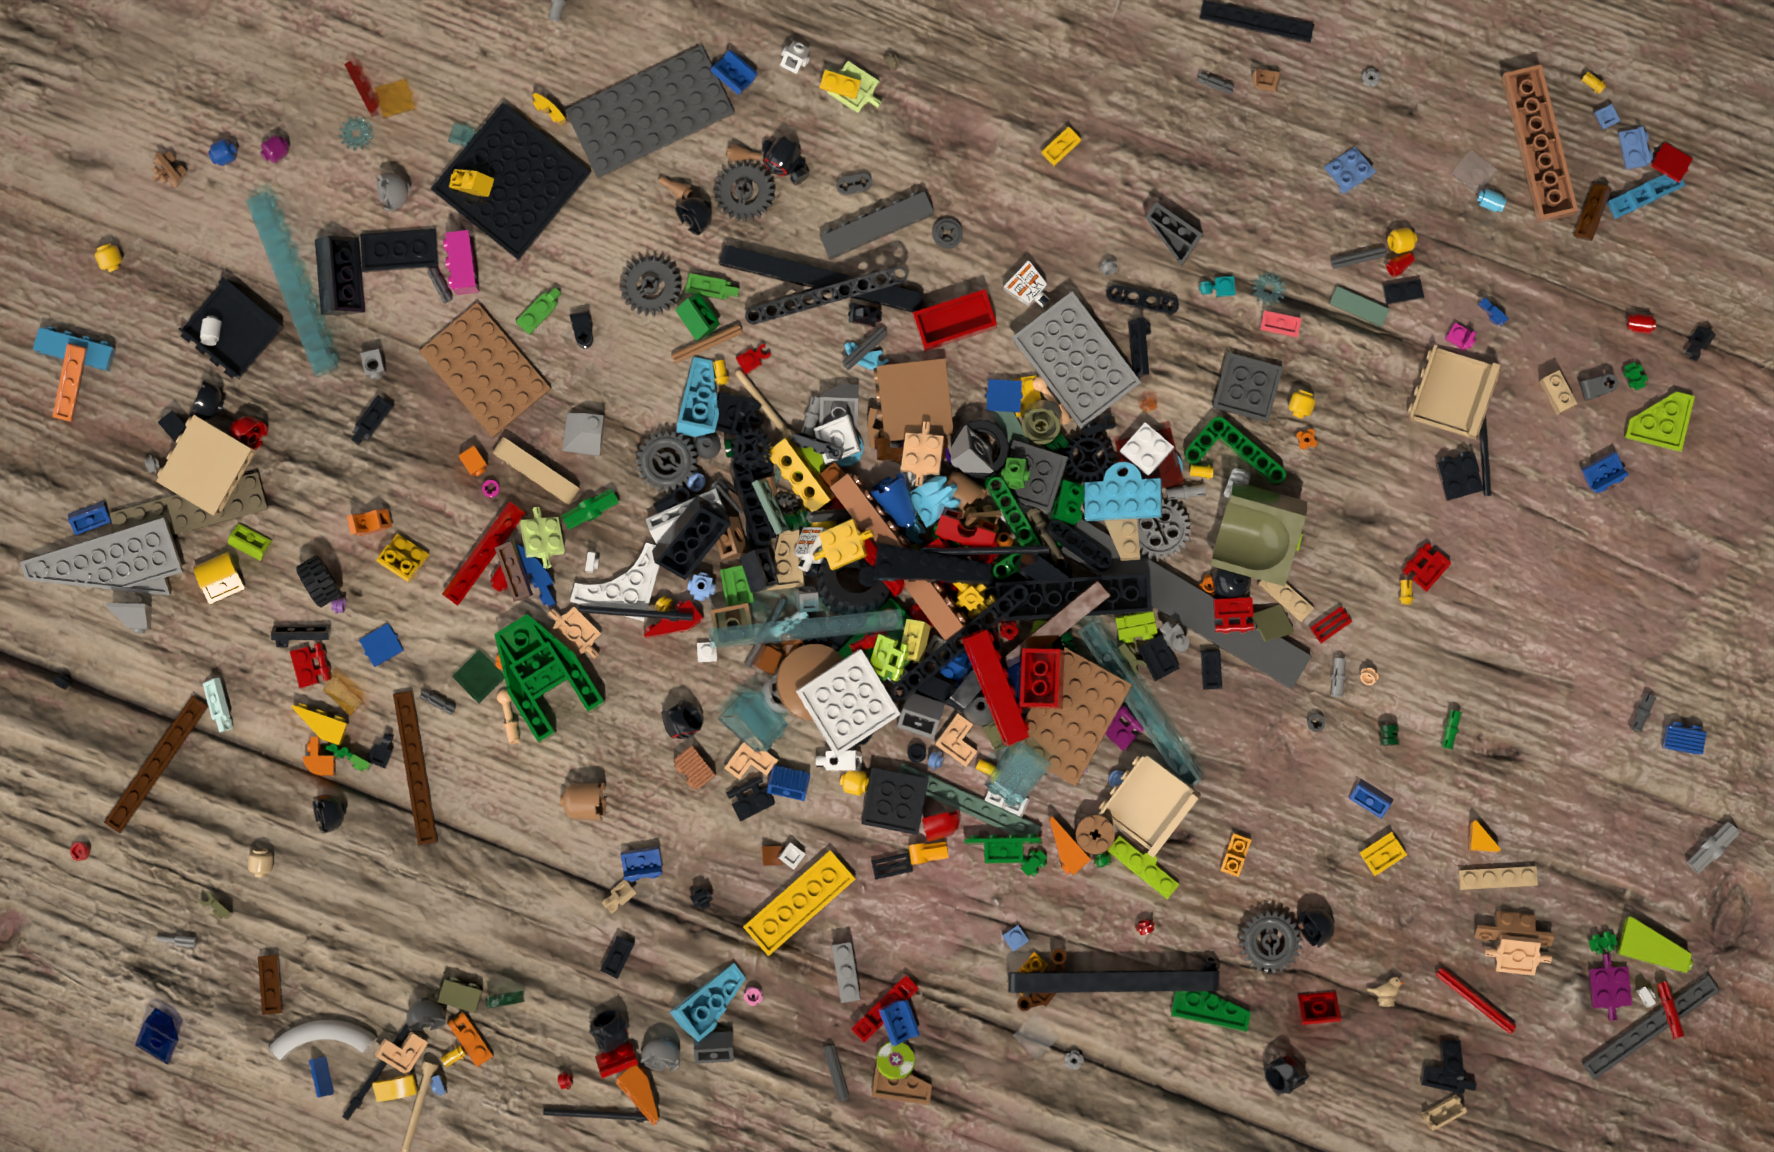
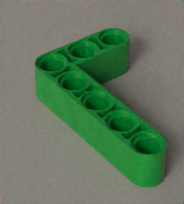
M1222 417L1213 418L1184 454L1185 461L1190 465H1195L1200 462L1219 440L1270 484L1280 485L1286 477L1285 470ZM1220 422L1223 425V429L1216 431L1213 428V423ZM1228 435H1236L1238 441L1230 443L1227 438ZM1201 437H1209L1211 443L1203 445L1200 441ZM1243 447H1250L1252 454L1249 456L1244 455L1242 452ZM1196 451L1198 458L1196 460L1190 459L1188 452ZM1264 459L1267 466L1260 468L1257 465V460ZM1272 472H1280L1282 476L1281 479L1274 480L1272 478Z
M997 475L989 476L985 481L986 489L1019 545L1032 546L1037 544L1041 546L1003 479ZM993 480H999V487L997 489H991V482ZM1004 496H1008V504L1004 506L1001 505V498ZM1017 512L1018 519L1011 522L1010 515ZM1022 529H1027L1028 531L1025 538H1020L1019 536ZM1005 554L992 563V574L998 579H1005L1014 574L1019 568L1013 564L1012 559L1014 556H1021L1022 554ZM999 565H1004V572L997 574L996 568Z

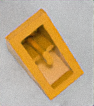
M1477 820L1470 823V851L1496 853L1501 850Z

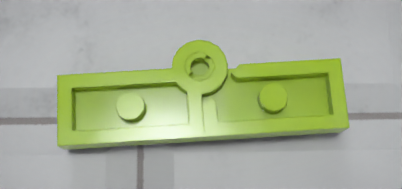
M1120 836L1107 850L1167 900L1180 885L1156 866V856L1153 858L1148 853L1141 854Z

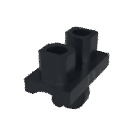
M849 303L851 311L848 313V322L876 327V322L882 321L881 310L857 303Z

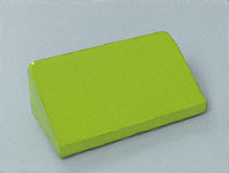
M239 523L228 538L230 546L259 561L263 559L272 540Z

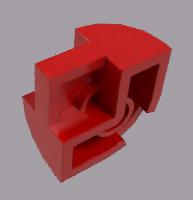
M956 810L952 813L946 812L922 818L927 842L953 835L958 830L961 822L960 811Z

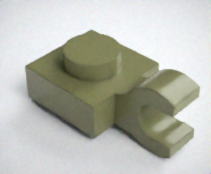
M1124 643L1118 647V651L1127 663L1130 664L1136 675L1139 674L1136 669L1137 665L1140 664L1144 669L1147 668L1144 661L1136 660L1134 656L1136 652L1130 645L1126 646Z
M206 891L205 893L209 896V901L204 902V900L199 899L200 904L204 906L211 905L214 908L212 912L217 917L229 919L233 912L217 900L211 892Z

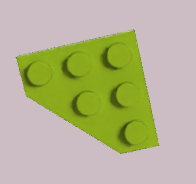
M1675 392L1634 416L1628 422L1625 439L1682 452L1695 396Z

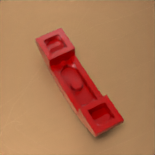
M905 975L851 1030L865 1043L884 1024L879 1010L896 1000L908 1001L919 990V987Z

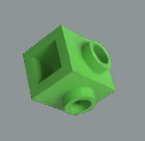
M1007 458L1006 467L1002 468L1001 478L1005 481L1007 487L1011 489L1025 488L1026 481L1030 479V470H1028L1026 459Z

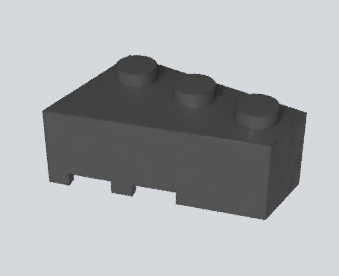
M1155 202L1145 217L1179 264L1183 266L1204 235L1157 202Z

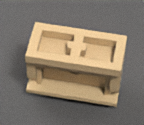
M1560 370L1539 382L1556 415L1573 408L1577 404Z

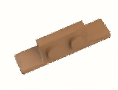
M1505 911L1496 912V927L1478 925L1475 931V938L1483 941H1500L1501 935L1540 939V947H1551L1555 938L1554 933L1536 931V915Z

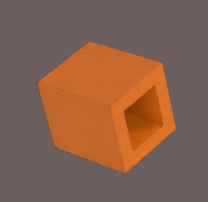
M475 446L458 455L472 477L475 475L479 477L486 472L488 465Z

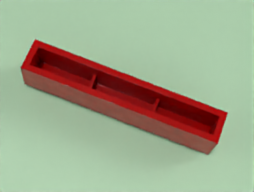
M981 629L962 637V642L1003 744L1010 746L1030 737L1028 731H1030L1026 721H1023L1021 716L1022 709L1014 699L1015 691L1006 679L1008 678L1007 671L1000 664L1001 656L992 644L994 642L992 634L985 629Z

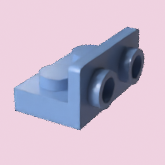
M1640 126L1638 129L1618 133L1625 170L1648 166L1651 160H1653V154L1651 149H1648L1647 142L1649 141L1647 130L1644 131V127Z

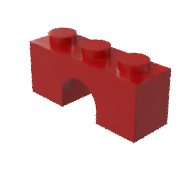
M944 507L935 535L945 540H953L962 546L992 547L999 525L981 519L977 528L972 530L966 529L961 524L962 512Z

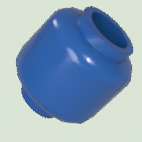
M225 138L213 143L208 153L214 164L224 166L236 160L238 148L235 142H230V140Z

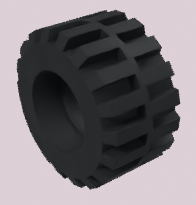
M315 555L296 566L301 582L317 606L322 608L341 596L339 586L321 557Z

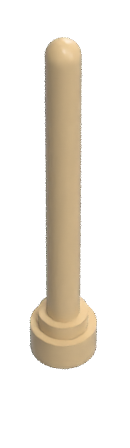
M737 370L735 375L756 402L762 405L761 408L780 430L783 439L789 435L792 438V434L796 432L784 425L741 370Z
M423 1061L421 1069H423L422 1073L424 1075L406 1132L402 1152H409L430 1078L437 1072V1064Z

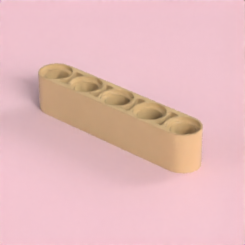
M504 437L492 452L568 505L580 490L573 483Z

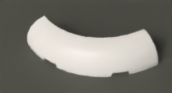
M317 1020L290 1029L277 1038L268 1049L279 1060H284L292 1051L303 1044L315 1040L331 1039L347 1043L365 1053L378 1037L370 1031L349 1022Z

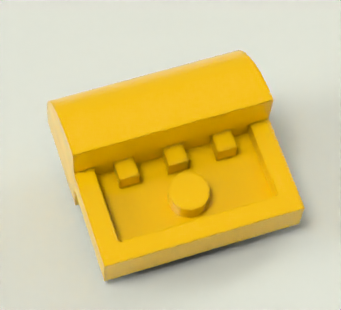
M397 534L390 544L386 545L377 557L376 562L410 583L428 559L429 554Z
M229 551L193 567L197 582L209 604L245 589Z

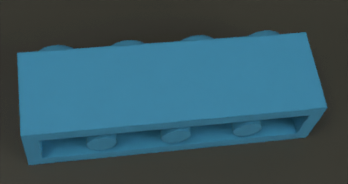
M46 326L45 329L39 327L33 346L34 351L64 360L68 343L87 347L84 365L110 372L116 352L111 347L112 344L100 341V344L93 342L92 338L82 336L81 339L76 338L74 333L64 331L63 334L56 332L57 329Z

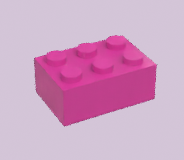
M469 230L445 233L446 238L443 239L444 250L448 253L445 261L447 269L451 272V276H448L449 288L451 287V291H454L456 295L479 293L473 240Z

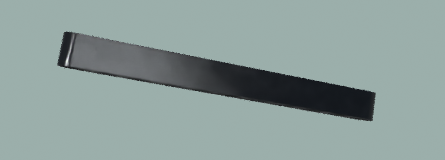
M723 245L718 263L727 268L809 288L852 277L851 275L728 245ZM861 279L859 280V285L866 288L868 287V282ZM843 284L840 286L842 292H850L848 285ZM889 286L850 298L913 313L921 310L924 294L896 286Z
M1219 970L1008 973V993L1220 990Z

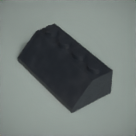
M328 235L315 239L321 315L337 316L365 313L359 238Z

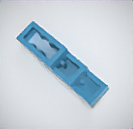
M1664 174L1608 201L1607 204L1614 218L1618 219L1686 185L1683 179L1678 183Z

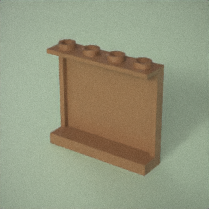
M946 359L877 366V371H874L875 383L879 382V390H876L877 402L881 401V409H878L879 420H883V428H880L881 438H888L890 442L905 440L906 433H922L923 422L931 423L929 433L932 435L954 436Z

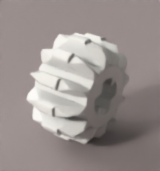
M1233 469L1224 491L1225 497H1229L1233 481L1248 485L1251 477L1250 473L1243 469Z

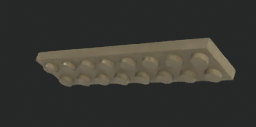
M256 472L242 476L219 517L211 515L178 494L112 512L110 517L114 532L166 517L171 535L175 536L268 510L259 473Z

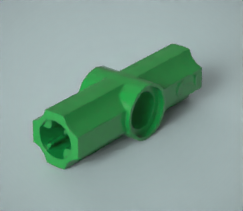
M611 488L596 497L584 500L578 504V507L561 515L568 530H571L586 521L589 522L598 518L604 511L619 504V501Z

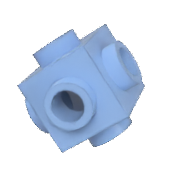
M698 573V576L693 575V579H689L687 590H690V595L694 596L695 600L705 601V599H710L711 595H714L716 584L713 583V578H709V574ZM704 583V589H699L698 584Z

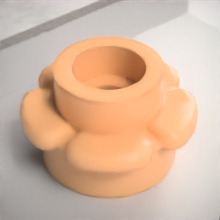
M1363 668L1360 679L1366 685H1373L1379 679V674L1374 668Z

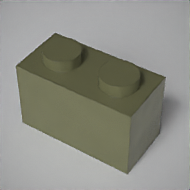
M450 977V980L444 979L438 1002L477 1013L483 990H479L480 986L469 983L466 986L460 984L461 980Z

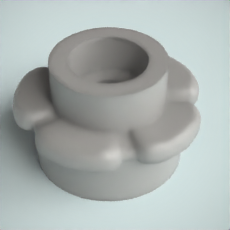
M1370 68L1363 72L1362 79L1366 86L1375 87L1379 84L1381 76L1378 71L1376 72L1375 69Z
M1111 259L1103 261L1100 271L1103 272L1104 276L1114 274L1118 270L1117 262Z
M149 455L148 458L144 459L148 473H156L159 468L158 460L156 457L153 458L152 455Z
M1072 1050L1065 1055V1064L1069 1069L1073 1068L1076 1070L1081 1067L1084 1058L1078 1051Z

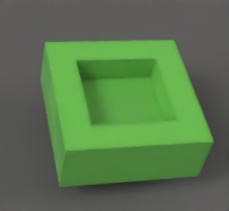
M354 754L349 760L354 763L352 767L361 772L364 769L369 771L372 766L371 763Z

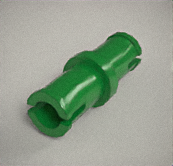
M1450 709L1447 726H1444L1445 734L1441 747L1454 749L1453 746L1456 734L1459 733L1458 726L1462 712Z

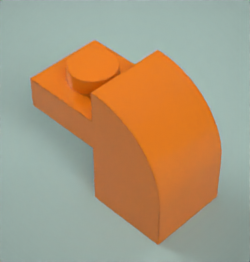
M377 509L365 514L346 516L351 535L363 536L392 528L388 509Z
M311 737L310 741L307 742V752L310 753V756H303L306 768L319 776H336V757L321 756V739L319 737Z

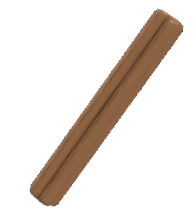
M736 324L672 353L671 357L674 363H679L742 334V329L739 324Z

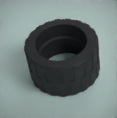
M982 419L972 420L957 430L955 437H953L952 445L966 425L975 433H987L995 439L998 445V455L993 462L994 471L992 473L963 472L974 480H986L989 476L999 473L1005 466L1009 454L1008 439L1005 436V432L997 424Z

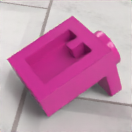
M1456 322L1445 338L1446 341L1463 351L1467 347L1471 349L1477 339L1474 338L1475 331L1471 332Z

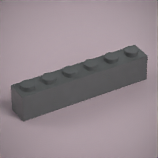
M916 191L910 194L908 199L903 200L901 198L895 200L887 208L885 206L879 207L871 215L863 214L857 217V221L852 223L847 221L840 224V228L836 230L831 228L822 232L823 235L820 236V241L828 259H834L934 216V211L925 191L922 193Z

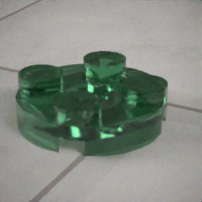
M522 990L485 997L487 1009L523 1003L525 1002V997Z

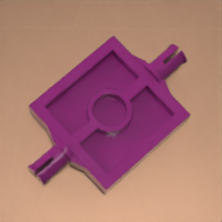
M1611 954L1603 955V967L1589 970L1592 1008L1608 1009L1609 1021L1617 1020V1008L1632 1005L1629 967L1612 966Z

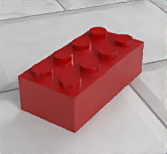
M986 289L913 312V319L924 352L997 329V322Z

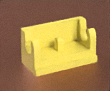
M906 619L901 645L903 642L909 644V655L905 660H913L917 663H921L924 660L931 628L927 623Z

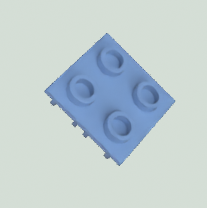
M1353 147L1324 167L1338 184L1342 194L1348 193L1354 186L1358 187L1359 183L1362 184L1364 180L1369 177L1371 178L1376 173L1375 169L1356 147Z

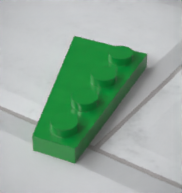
M1175 991L1170 1017L1247 1032L1251 1012L1226 1002L1206 991Z

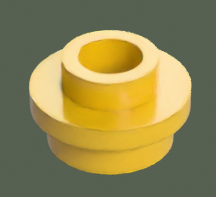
M666 596L660 598L655 604L657 611H670L673 607V600Z

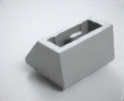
M915 693L912 694L905 701L897 729L934 740L945 703Z

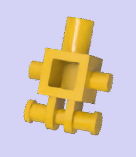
M953 583L958 589L957 598L959 600L956 601V605L959 608L965 605L969 610L968 616L972 620L997 601L993 594L985 600V592L983 590L987 588L986 584Z

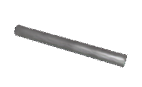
M780 598L744 665L747 667H752L751 664L761 645H764L772 631L771 629L787 603V600L784 598Z

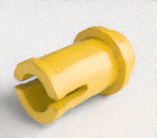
M1590 71L1581 80L1595 90L1594 93L1600 94L1607 86L1604 80H1599Z
M725 360L713 362L716 376L715 382H717V385L727 384L730 378L727 376Z
M1191 464V477H1205L1207 480L1213 478L1214 467H1210L1209 464L1208 466Z
M1407 580L1400 581L1401 597L1399 600L1403 605L1413 604L1412 580H1408L1409 582Z
M981 758L976 770L991 776V779H997L1001 768L998 767V764L995 766Z
M461 1045L455 1046L454 1050L441 1056V1060L446 1067H449L459 1059L463 1060L464 1056L467 1055Z

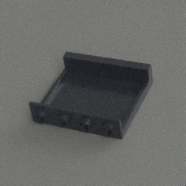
M222 277L218 282L220 285L183 328L179 327V330L182 332L180 336L188 343L193 341L196 344L195 349L202 355L207 353L211 356L209 360L217 367L219 365L225 368L224 373L231 379L236 377L240 380L281 332L283 327ZM207 316H215L222 322L219 341L214 346L201 343L202 320L207 318Z

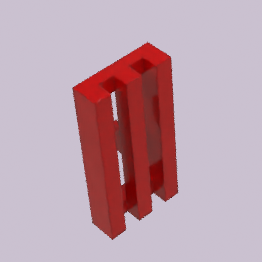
M1341 606L1312 626L1310 630L1319 643L1322 644L1352 623V620ZM1339 612L1341 613L1340 617L1317 632L1315 630ZM1342 619L1346 620L1345 623L1340 625L1338 628L1330 632L1325 637H1320L1322 633L1330 629L1332 626L1340 622Z

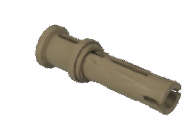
M1038 508L1032 509L1024 516L1029 521L1034 534L1038 535L1043 546H1049L1048 555L1052 563L1057 564L1064 557L1055 541L1047 534L1046 528L1048 524L1043 521L1039 514L1040 510Z

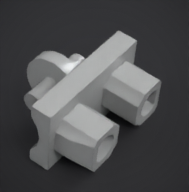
M1167 621L1160 628L1168 647L1172 651L1184 652L1189 648V639L1178 624L1173 627Z

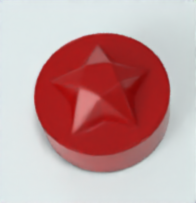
M86 842L73 843L70 848L71 857L76 861L86 860L90 855L89 845Z

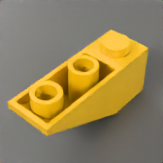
M298 703L297 706H291L320 739L342 746L349 724L344 723V718L334 716V718L327 717V712L316 709V712L309 711V706Z

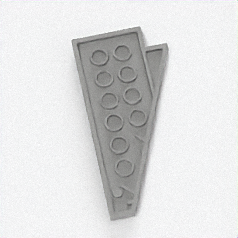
M166 517L20 562L25 579L29 581L158 595L172 594L166 577L184 571Z

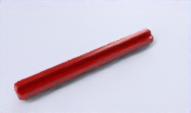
M1441 967L1436 972V976L1507 1033L1512 1034L1515 1031V1024L1447 970Z

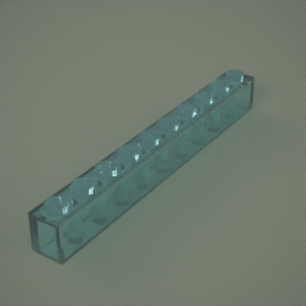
M265 192L245 200L314 375L318 378L338 370L336 364L339 363L336 353H332L330 350L332 343L329 336H325L322 330L325 328L322 318L317 317L316 311H319L315 300L311 301L309 294L312 292L308 283L304 284L302 279L305 276L301 265L297 266L295 259H298L294 248L290 249L288 242L291 239L287 230L283 231L281 225L284 224L281 214H277L274 207H277L274 197H270Z
M899 609L709 628L710 648L719 649L904 630L903 612Z
M1098 619L1078 631L1079 635L1101 667L1133 685L1124 701L1173 773L1192 787L1206 779Z

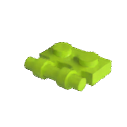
M881 633L878 634L870 665L876 674L886 677L890 671L893 672L891 679L899 681L900 675L904 671V661L909 655V644L903 642L900 649L896 648L898 640ZM894 655L898 656L895 665L891 664Z

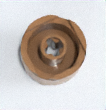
M1098 815L1088 816L1083 819L1075 832L1078 846L1085 853L1091 855L1107 851L1115 838L1113 825L1109 820ZM1097 830L1100 838L1092 840L1090 832Z

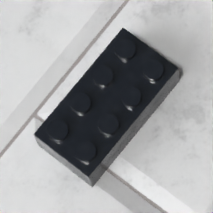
M697 495L652 550L654 562L686 580L731 525L728 512Z

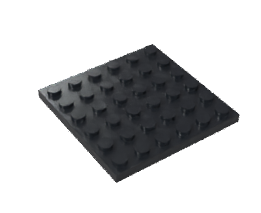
M502 102L430 190L519 261L587 180L591 172ZM454 169L478 171L493 178L494 181L489 197L476 196L450 188V179Z

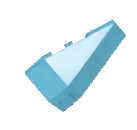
M693 357L676 433L697 437L715 432L719 410L712 360Z
M733 963L669 1012L682 1029L697 1041H700L715 1028L719 1018L724 1014L729 1002L734 998L746 978L735 963Z

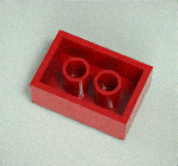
M1022 648L1020 707L1063 709L1065 651L1061 649Z

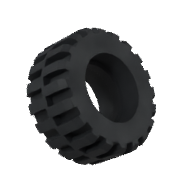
M824 557L816 582L817 588H819L818 595L820 598H823L822 603L825 607L829 605L832 613L838 612L840 617L845 618L847 615L850 616V619H857V616L866 618L869 613L871 615L876 613L878 608L884 605L890 590L883 581H877L874 586H871L868 591L863 593L849 592L839 584L837 574L840 571L848 568L861 570L864 567L870 566L864 557L835 570L830 569L828 560Z

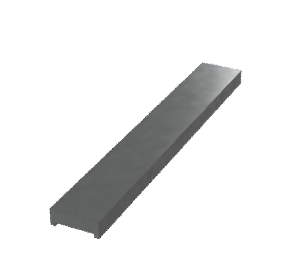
M1082 519L1076 524L1074 530L1107 552L1112 557V565L1107 571L1100 572L1064 546L1060 551L1062 554L1099 576L1150 573L1152 605L1154 609L1288 689H1293L1312 657L1311 655L1282 638L1264 642L1261 634L1256 630L1255 623L1246 618V623H1254V630L1247 631V633L1235 631L1229 632V634H1223V632L1215 633V625H1222V619H1214L1213 600L1215 598L1141 554L1140 560L1121 561L1111 536ZM1069 536L1067 541L1075 544L1076 539L1073 536ZM1083 547V552L1086 555L1092 554L1090 548ZM1103 559L1100 563L1103 565L1106 561ZM1230 618L1229 624H1240V618Z

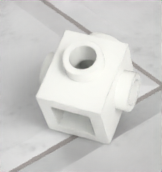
M793 41L790 46L786 45L781 55L783 59L780 66L797 74L802 67L807 66L810 60L808 56L810 48L796 41Z

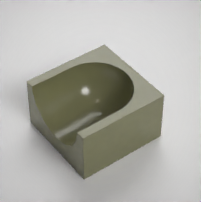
M1233 481L1213 548L1210 566L1285 587L1306 519L1308 502Z

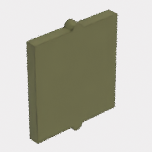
M1281 604L1253 613L1254 617L1252 619L1256 625V630L1259 631L1264 642L1294 633L1289 617L1286 616Z

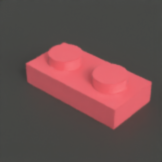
M1264 311L1260 330L1297 338L1302 318Z

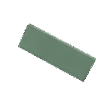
M1338 286L1329 303L1331 306L1379 327L1383 326L1390 310Z
M764 478L754 481L752 485L775 534L778 535L789 531V526L767 480Z

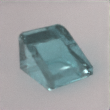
M454 124L448 142L466 147L475 136L476 131L467 126Z

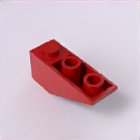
M682 600L675 606L676 610L682 613H693V621L678 620V622L669 621V619H660L661 622L656 626L653 623L645 629L644 637L649 639L687 632L703 621L704 618L690 600L686 602Z

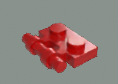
M1427 542L1423 547H1419L1416 551L1417 554L1405 563L1406 566L1402 570V573L1406 576L1411 571L1416 573L1412 581L1425 592L1432 587L1452 564L1438 551L1431 556L1428 552L1432 546ZM1424 558L1428 562L1420 569L1417 564Z
M1252 597L1213 600L1214 619H1222V625H1215V633L1223 632V634H1229V632L1235 631L1247 633V631L1254 630V623H1246L1247 617H1254ZM1240 618V624H1229V619Z
M321 643L314 644L316 651L314 653L310 652L308 646L290 651L300 689L319 684L317 676L322 675L324 682L331 680L330 666H327L325 659L326 651L323 650ZM314 659H318L320 669L315 670Z

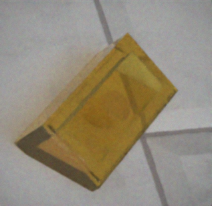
M334 676L323 689L349 716L364 703L337 676Z

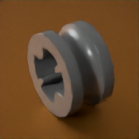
M1318 714L1312 715L1307 721V726L1311 731L1319 732L1325 726V719ZM1318 718L1321 727L1317 726L1318 729L1313 728L1312 719Z

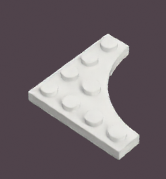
M645 543L644 549L635 565L629 571L610 582L595 585L575 583L570 602L587 606L648 610L660 567L654 562L652 550L656 545ZM624 616L643 622L645 621V617Z

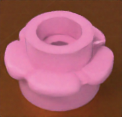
M749 987L746 989V993H744V1000L751 1006L761 1003L763 999L762 991L758 987Z

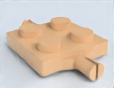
M923 422L922 433L905 434L901 471L915 474V486L918 487L923 486L924 476L929 474L940 475L944 436L930 434V422Z
M575 607L562 616L555 608L552 609V612L548 613L556 621L549 633L574 652L577 658L585 652L594 660L597 657L592 652L597 656L600 655L592 646L601 633Z
M1501 935L1500 945L1497 950L1485 948V956L1496 957L1497 972L1535 975L1539 962L1551 963L1552 955L1540 954L1541 941L1536 938Z

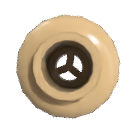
M255 848L253 852L248 854V871L253 873L255 877H266V874L273 870V854L268 852V849Z

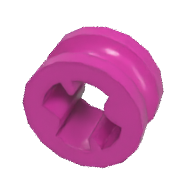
M487 480L482 486V491L487 497H495L499 493V485L494 480ZM490 483L494 484L493 487H496V491H492V494H488V490L485 491L486 486L488 487Z

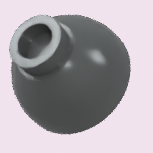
M709 433L697 437L694 449L699 457L712 459L719 454L721 443L716 435Z

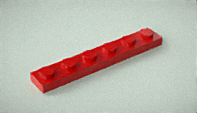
M509 502L442 595L458 606L496 555L495 547L504 544L526 513L512 502Z

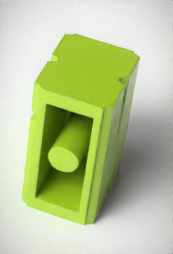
M1154 612L1115 617L1118 640L1123 641L1125 644L1133 643L1135 638L1142 637V640L1153 639V635L1157 634Z

